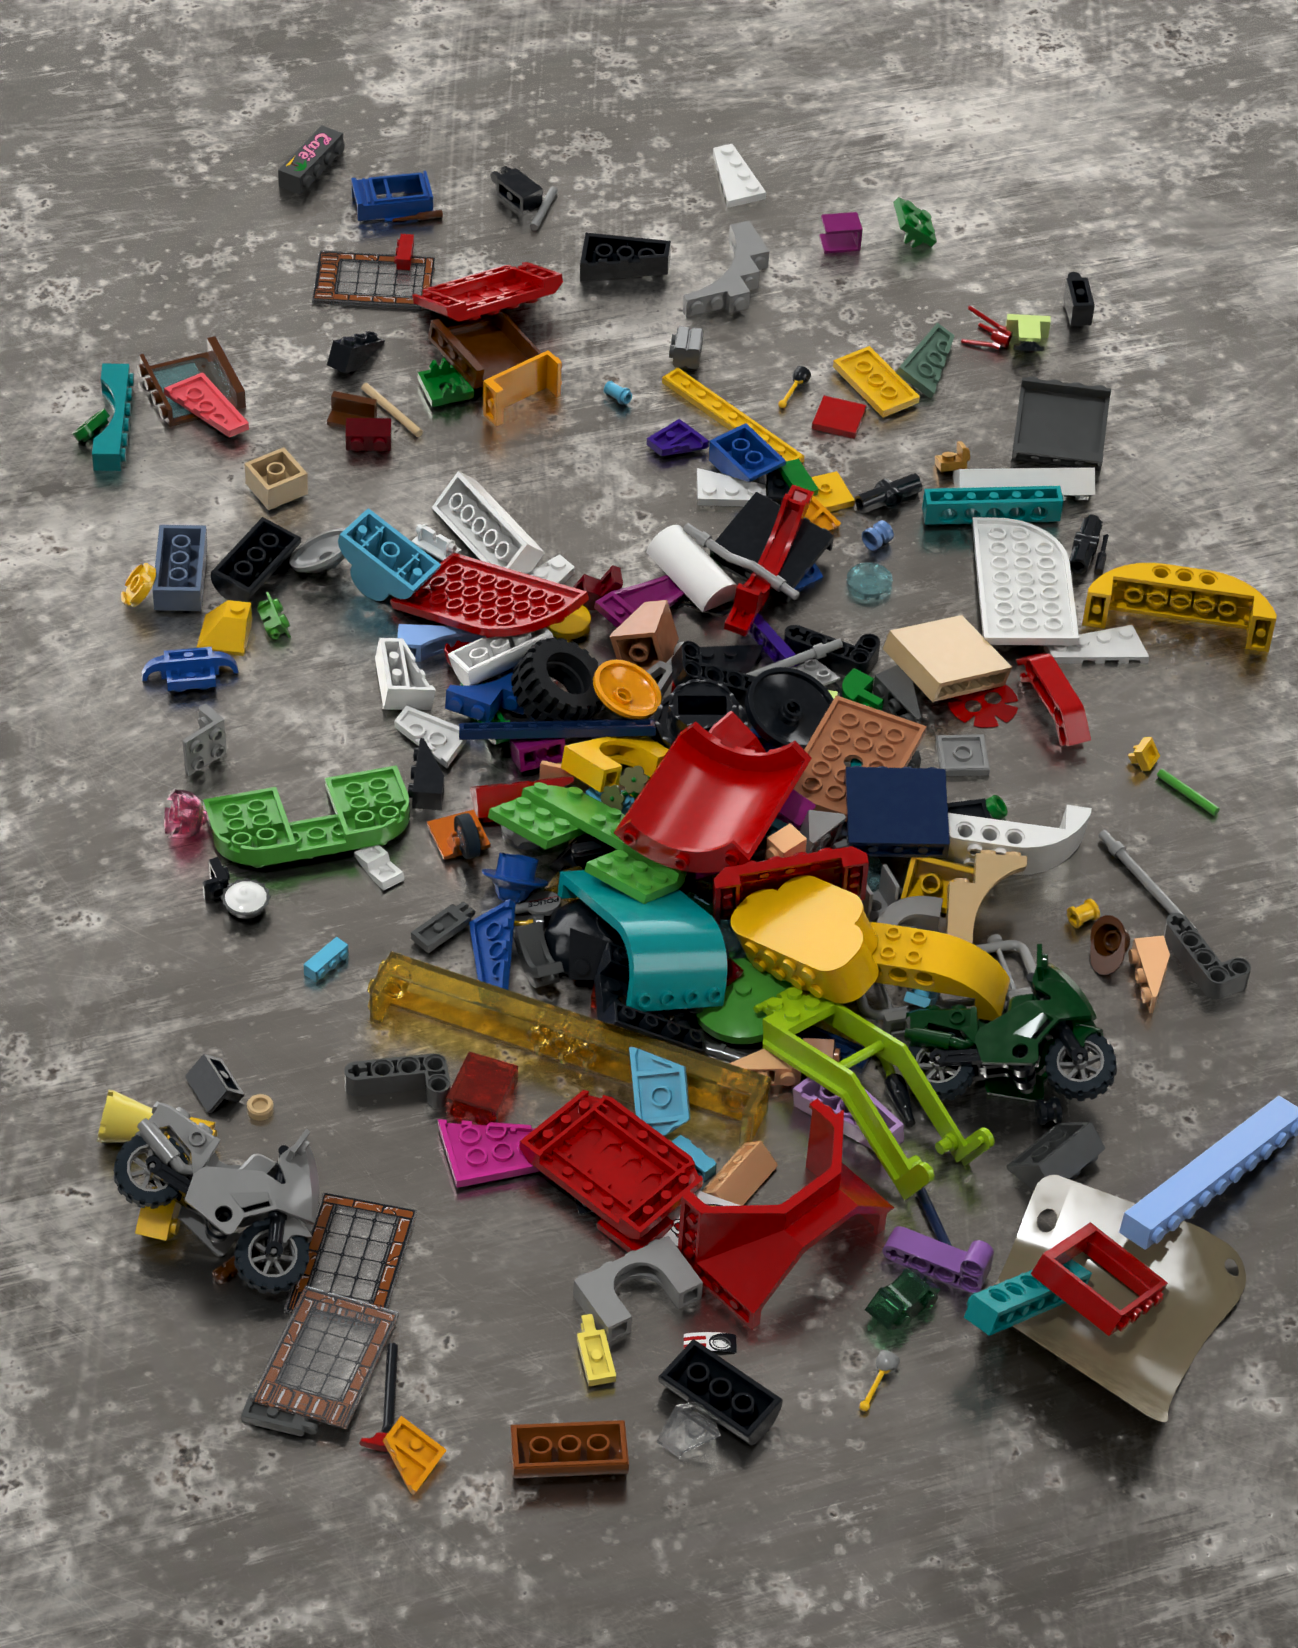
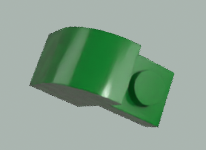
M853 668L843 680L842 697L881 711L883 709L884 700L872 694L874 678Z

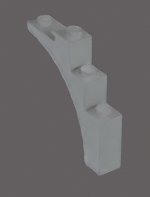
M750 221L730 225L729 243L734 252V260L724 275L714 283L683 296V313L685 317L726 308L729 313L749 309V290L759 288V270L768 268L769 250Z

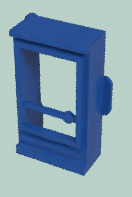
M423 171V173L369 177L368 179L362 178L361 180L351 178V197L356 199L358 221L384 219L385 222H392V219L412 216L419 212L433 211V194L426 171ZM404 192L408 194L423 192L422 195L392 197L391 193ZM386 194V198L377 199L376 195Z

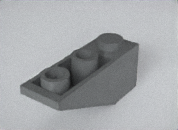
M898 665L876 674L873 686L874 695L884 700L883 703L892 714L920 724V710L913 681Z

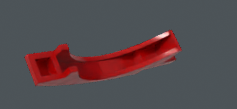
M793 484L788 494L785 493L774 527L758 562L759 565L775 576L779 575L814 495L813 491ZM755 572L751 574L745 584L739 583L736 587L733 608L725 621L724 629L746 637L759 610H762L772 590L771 584Z

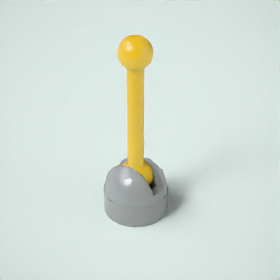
M881 1350L876 1358V1367L879 1373L865 1400L859 1404L861 1411L866 1412L870 1409V1401L883 1375L891 1374L897 1369L900 1359L893 1352L888 1350Z

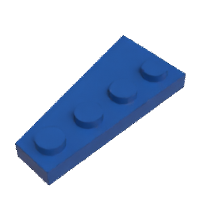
M511 899L469 922L481 1000L487 1005L508 994L516 903Z

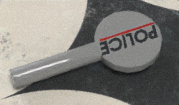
M550 891L534 893L528 897L525 903L516 904L515 914L528 911L531 914L551 915L554 910L561 907V898L556 893ZM491 909L481 911V915Z

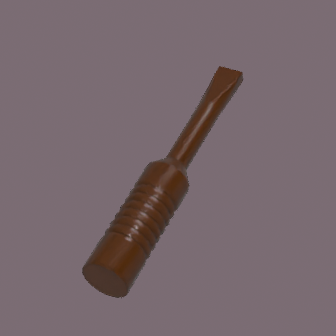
M442 209L419 212L416 215L392 219V222L443 218Z

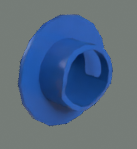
M500 852L496 869H482V874L490 878L495 884V892L503 902L511 899L516 904L524 902L533 890L548 886V881L535 877L539 860L533 857Z

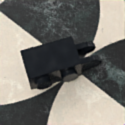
M507 166L501 168V174L497 171L491 172V180L496 185V194L522 215L541 206L543 188L532 181L526 174H523L517 168L511 169Z
M1069 272L1068 278H1066L1063 299L1070 326L1092 325L1095 304L1088 277L1081 278L1078 272Z

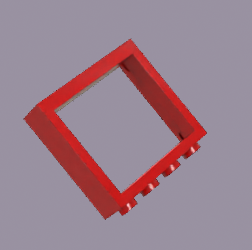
M1091 1222L1044 1252L1031 1272L1034 1278L1108 1336L1117 1330L1122 1332L1130 1322L1133 1324L1141 1314H1147L1152 1306H1158L1163 1300L1164 1294L1162 1292L1168 1282ZM1084 1252L1140 1297L1122 1310H1119L1065 1268L1063 1264Z

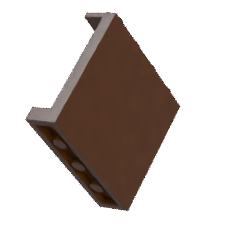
M501 309L499 313L493 314V318L448 328L439 319L431 320L428 339L473 389L483 387L484 380L542 353Z

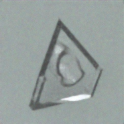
M690 1403L674 1407L657 1438V1443L680 1458L683 1453L721 1435L716 1422Z

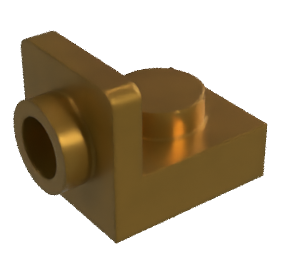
M957 441V453L944 452L942 455H936L935 465L941 472L967 469V461H970V450L962 441Z

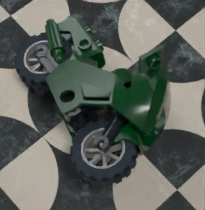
M1037 944V966L1035 972L1029 973L1026 977L1033 994L1012 997L1009 1001L1008 1012L988 1024L979 1021L977 1007L966 1008L963 1005H954L951 1009H941L939 1006L929 1005L925 1009L906 1013L908 1028L905 1030L904 1039L910 1042L908 1049L921 1070H932L926 1078L941 1102L945 1099H948V1101L954 1100L958 1094L961 1096L966 1092V1087H970L975 1080H983L987 1095L1035 1102L1037 1099L1044 1100L1043 1083L1047 1080L1051 1087H1055V1091L1059 1095L1064 1094L1065 1098L1070 1100L1076 1098L1077 1101H1085L1086 1098H1090V1100L1095 1099L1098 1094L1101 1093L1103 1095L1108 1091L1107 1087L1109 1085L1112 1086L1114 1083V1076L1117 1073L1114 1049L1111 1044L1107 1043V1039L1103 1037V1029L1095 1026L1093 1021L1097 1017L1089 1000L1066 973L1048 963V953L1043 954L1042 944ZM1088 1052L1094 1054L1095 1056L1088 1058ZM1098 1061L1101 1063L1099 1069L1090 1066ZM1046 1066V1072L1041 1076L1037 1075ZM1062 1069H1072V1071L1067 1076ZM933 1078H940V1081H936V1080H932V1079H933ZM1034 1086V1090L1029 1094H1023L1018 1090H1029Z

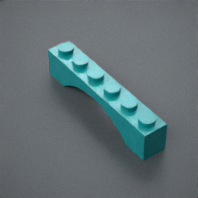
M102 363V395L110 402L115 412L109 425L93 440V471H121L122 462H126V448L124 447L128 446V433H125V431H129L130 422L127 416H131V403H128V401L133 400V389L130 386H134V373H130L129 364Z

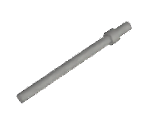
M840 638L826 644L819 643L812 646L810 650L746 674L757 677L760 673L770 668L792 667L813 658L820 659L825 657L826 653L842 648L843 644Z
M1106 830L1099 833L1098 837L1107 845L1108 851L1116 859L1119 858L1169 914H1183L1127 854L1126 848L1120 841H1115Z

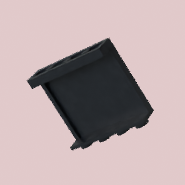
M755 492L715 542L733 554L758 563L774 527L781 505L772 501L770 497ZM804 517L779 576L785 579L789 586L795 588L826 549L832 550L834 535L827 529L820 528ZM710 550V557L719 566L745 581L750 578L753 573L752 570L730 563ZM773 588L770 592V595L786 604L792 599L782 591L778 592Z

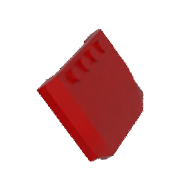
M522 262V265L518 266V268L511 265L496 267L422 290V296L417 294L412 296L414 304L427 308L439 315L458 322L467 319L477 320L481 318L480 315L497 314L500 312V309H514L519 307L521 303H534L538 301V298L554 294L563 283L561 273L528 262Z
M853 846L837 849L823 848L814 853L798 852L790 857L774 856L766 861L756 862L751 860L742 865L725 867L714 878V920L718 925H720V920H731L734 910L748 895L762 889L778 890L788 880L802 875L814 876L854 893L862 901L866 897L869 866L867 853Z
M582 1090L520 1140L519 1144L520 1150L530 1164L628 1239H641L681 1205V1198L685 1193L691 1191L694 1194L703 1184V1178L701 1175H698L695 1169V1162L689 1154L614 1098L605 1095L602 1098L590 1096L589 1091Z

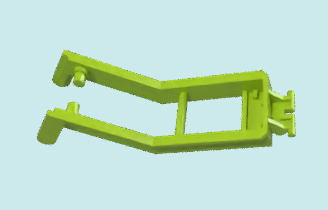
M792 986L778 993L777 997H771L753 1007L756 1013L763 1011L767 1014V1017L763 1018V1048L843 1100L904 1201L934 1180V1170L928 1163L922 1162L917 1155L910 1158L906 1157L856 1074L849 1070V1068L875 1054L898 1067L942 1140L935 1143V1149L940 1155L949 1151L956 1162L961 1161L966 1166L994 1146L993 1134L985 1127L980 1128L964 1139L907 1045L840 1003H834L823 997L817 998L812 993L805 996L802 989L800 990ZM823 1020L865 1048L837 1062L795 1034Z

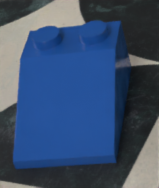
M747 423L709 441V461L721 473L747 482H751L786 465V460Z

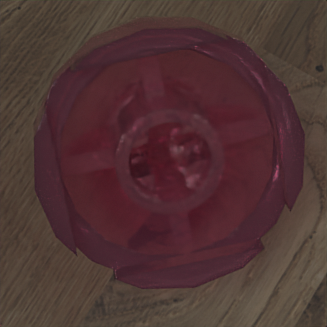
M181 789L171 790L167 800H172L170 808L165 807L164 832L169 834L167 838L187 839L195 836L201 829V826L205 825L207 821V811L204 810L202 801L190 791Z

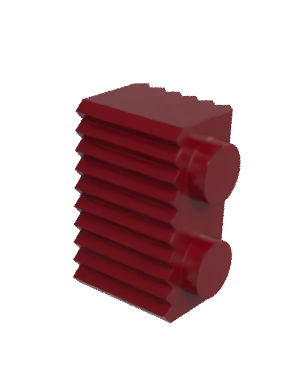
M346 418L347 451H391V418Z

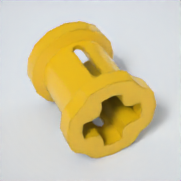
M1089 898L1084 901V904L1076 908L1074 906L1067 909V918L1074 928H1080L1086 921L1099 919L1100 910L1097 903Z

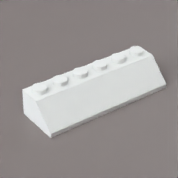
M1095 468L958 469L953 471L955 488L1060 486L1063 500H1066V496H1075V500H1089V496L1095 495Z
M459 471L431 507L481 561L526 574L533 570L545 554L535 541L475 479Z

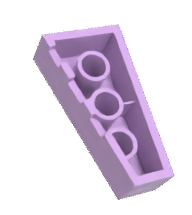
M809 1077L793 1088L794 1107L811 1116L812 1109L809 1108V1104L815 1099H819L824 1105L830 1106L835 1114L844 1109L843 1134L873 1150L840 1097ZM865 1089L900 1145L904 1142V1124Z

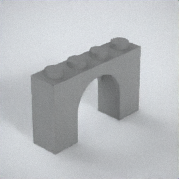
M669 1236L660 1240L655 1239L647 1246L636 1251L632 1250L624 1257L613 1262H606L600 1268L590 1273H583L574 1280V1298L586 1315H593L596 1329L605 1330L608 1343L631 1333L632 1316L615 1293L616 1289L628 1280L640 1278L657 1283L663 1288L677 1309L683 1308L702 1298V1280Z

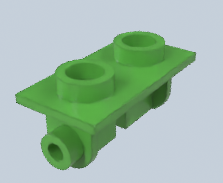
M266 592L268 600L260 601L257 610L262 621L265 622L263 624L268 636L272 639H278L281 634L286 633L290 638L291 635L288 631L290 623L285 614H281L284 610L278 598L273 599L269 592Z

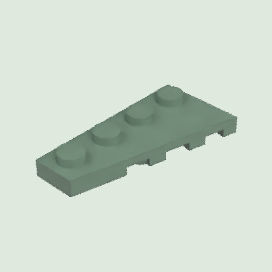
M937 323L900 365L896 373L931 399L936 391V385L939 382L941 371L945 365V360L955 335Z

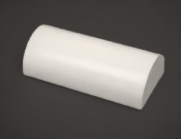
M672 525L665 528L650 542L646 553L702 612L734 600L737 584L688 533L683 531L680 525Z
M546 627L516 636L482 637L450 652L448 657L455 674L464 686L477 685L515 667L537 641L554 637L552 632Z

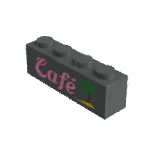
M321 125L278 169L279 187L301 195L332 164L333 160L343 153L345 148L343 133Z

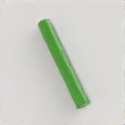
M1164 769L1159 770L1157 777L1213 816L1218 814L1219 807Z

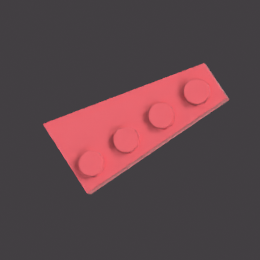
M203 372L164 388L165 396L229 438L249 430V422Z

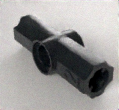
M916 473L892 482L887 478L882 479L876 484L874 489L855 495V504L861 514L885 505L888 508H894L901 503L903 498L921 492L923 485Z
M1090 514L1088 517H1084L1080 531L1076 532L1069 559L1070 569L1075 574L1081 575L1083 572H1087L1092 557H1095L1103 526V521L1096 515Z

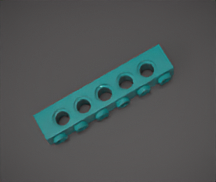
M1060 486L924 489L922 512L925 525L972 523L973 517L1009 518L1024 522H1055L1061 520L1064 501Z
M1073 1259L1063 1264L1065 1268L1088 1284L1092 1275L1089 1270ZM1032 1270L1011 1279H1006L997 1285L990 1286L985 1290L973 1293L967 1301L966 1306L968 1308L964 1318L991 1336L1066 1302L1031 1275Z

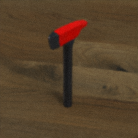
M389 1343L387 1345L383 1426L381 1432L376 1433L371 1438H361L359 1442L361 1446L382 1452H388L382 1440L394 1426L398 1345L396 1343Z

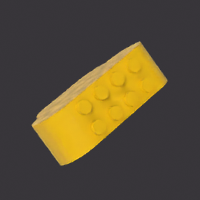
M810 875L797 876L785 882L778 890L762 889L753 892L738 905L731 916V927L749 962L758 971H766L780 981L786 980L797 989L801 990L803 988L810 991L817 998L823 997L834 1003L855 1001L869 990L878 977L879 968L876 960L871 956L877 947L878 935L866 916L861 899L854 893Z

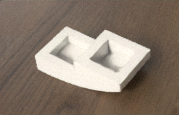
M381 846L365 847L354 852L362 868L382 890H386L405 880L403 871L390 861L388 852Z

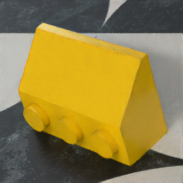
M911 857L901 899L912 896L943 898L941 912L946 913L949 882H954L955 878L969 879V883H973L974 867L940 858Z

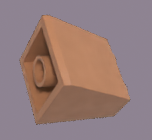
M667 600L644 602L611 633L610 639L617 660L634 663L647 671L660 660L666 663L673 656L674 647L679 638Z

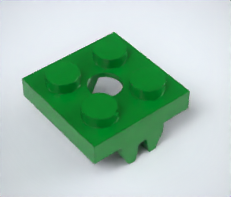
M898 197L893 203L899 227L906 232L903 239L904 243L907 244L911 241L910 245L912 248L922 243L932 247L937 242L929 212L917 208L909 200L905 201Z
M442 358L440 365L437 364L436 360H433L429 370L418 372V381L431 407L474 398L472 386L452 365H449L445 358ZM445 384L444 388L441 390L439 387Z

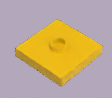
M837 471L811 477L819 489L818 495L814 497L829 512L855 505V499Z

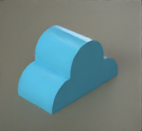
M369 508L340 533L338 538L339 548L343 556L352 564L350 573L355 586L362 594L375 601H383L390 594L399 599H408L441 566L439 562Z

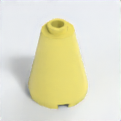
M108 1090L97 1142H129L140 1131L137 1128L138 1124L145 1118L148 1120L151 1118L153 1108L114 1090Z

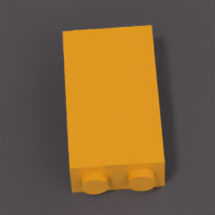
M547 350L484 380L483 415L497 427L504 423V408L545 388L556 397L561 396V360Z

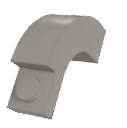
M912 896L900 899L885 908L876 923L938 932L943 898Z

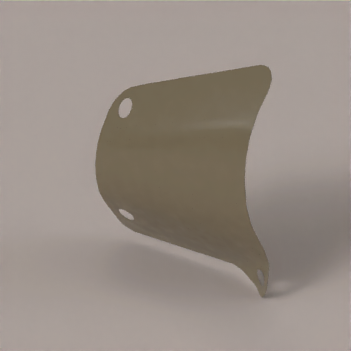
M1049 1175L1042 1178L1032 1193L1010 1254L995 1285L1004 1282L1006 1279L1016 1277L1021 1273L1033 1270L1044 1252L1090 1222L1163 1278L1168 1284L1162 1292L1164 1294L1163 1300L1158 1306H1152L1147 1314H1141L1133 1324L1130 1322L1122 1332L1117 1330L1110 1336L1106 1335L1067 1303L1027 1319L1013 1327L1143 1414L1159 1422L1166 1423L1168 1421L1170 1403L1192 1361L1205 1341L1236 1305L1243 1293L1246 1284V1272L1240 1256L1228 1243L1203 1228L1184 1220L1175 1231H1169L1165 1234L1158 1244L1154 1243L1144 1250L1119 1233L1124 1212L1136 1203L1059 1175ZM1051 1209L1057 1216L1056 1225L1051 1231L1042 1232L1037 1226L1038 1216L1043 1210ZM1084 1252L1072 1258L1092 1273L1087 1285L1117 1309L1122 1310L1140 1297ZM1227 1259L1235 1261L1239 1270L1238 1276H1233L1227 1272L1225 1268V1261Z

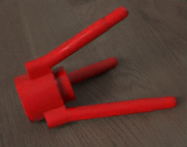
M968 306V310L995 327L993 329L982 323L978 324L980 328L992 333L990 340L994 342L962 339L961 343L992 347L997 350L1000 347L1007 348L1013 332L1008 331L1007 327L998 324L972 306Z

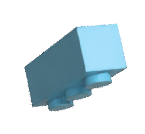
M335 937L304 963V975L314 982L324 978L331 969H334L337 964L348 957V944Z
M679 1135L672 1141L693 1158L695 1169L698 1175L702 1176L704 1183L716 1174L717 1163L715 1160L709 1158L700 1148L693 1145L688 1138Z

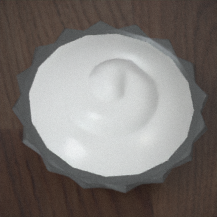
M248 878L244 880L237 879L234 883H229L228 887L223 889V895L221 896L223 900L222 905L227 908V911L243 919L259 915L269 904V899L271 898L269 889L265 888L264 883H259L256 879L249 880Z

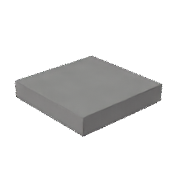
M984 734L936 735L935 743L939 768L946 770V776L989 775L990 767Z

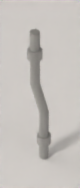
M689 523L684 526L683 531L695 538L696 543L702 547H708L730 563L752 570L769 582L773 589L778 592L782 591L793 600L799 597L800 593L786 583L787 581L781 576H775L753 560L729 552L712 540V536L705 531L701 532Z

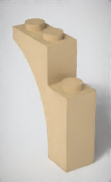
M981 850V853H976L974 857L973 883H969V879L955 878L954 882L950 881L948 884L945 934L973 943L974 921L980 903L987 893L1000 881L1024 871L1027 867V856H1021L1020 852L1014 851L1006 852V855L996 854V851Z

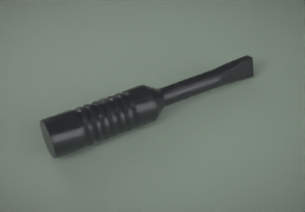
M1108 534L1103 535L1101 552L1097 555L1094 573L1098 576L1102 575L1104 571Z

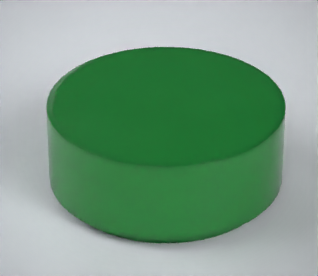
M993 795L986 799L987 809L994 819L1001 820L1007 816V807L999 796Z

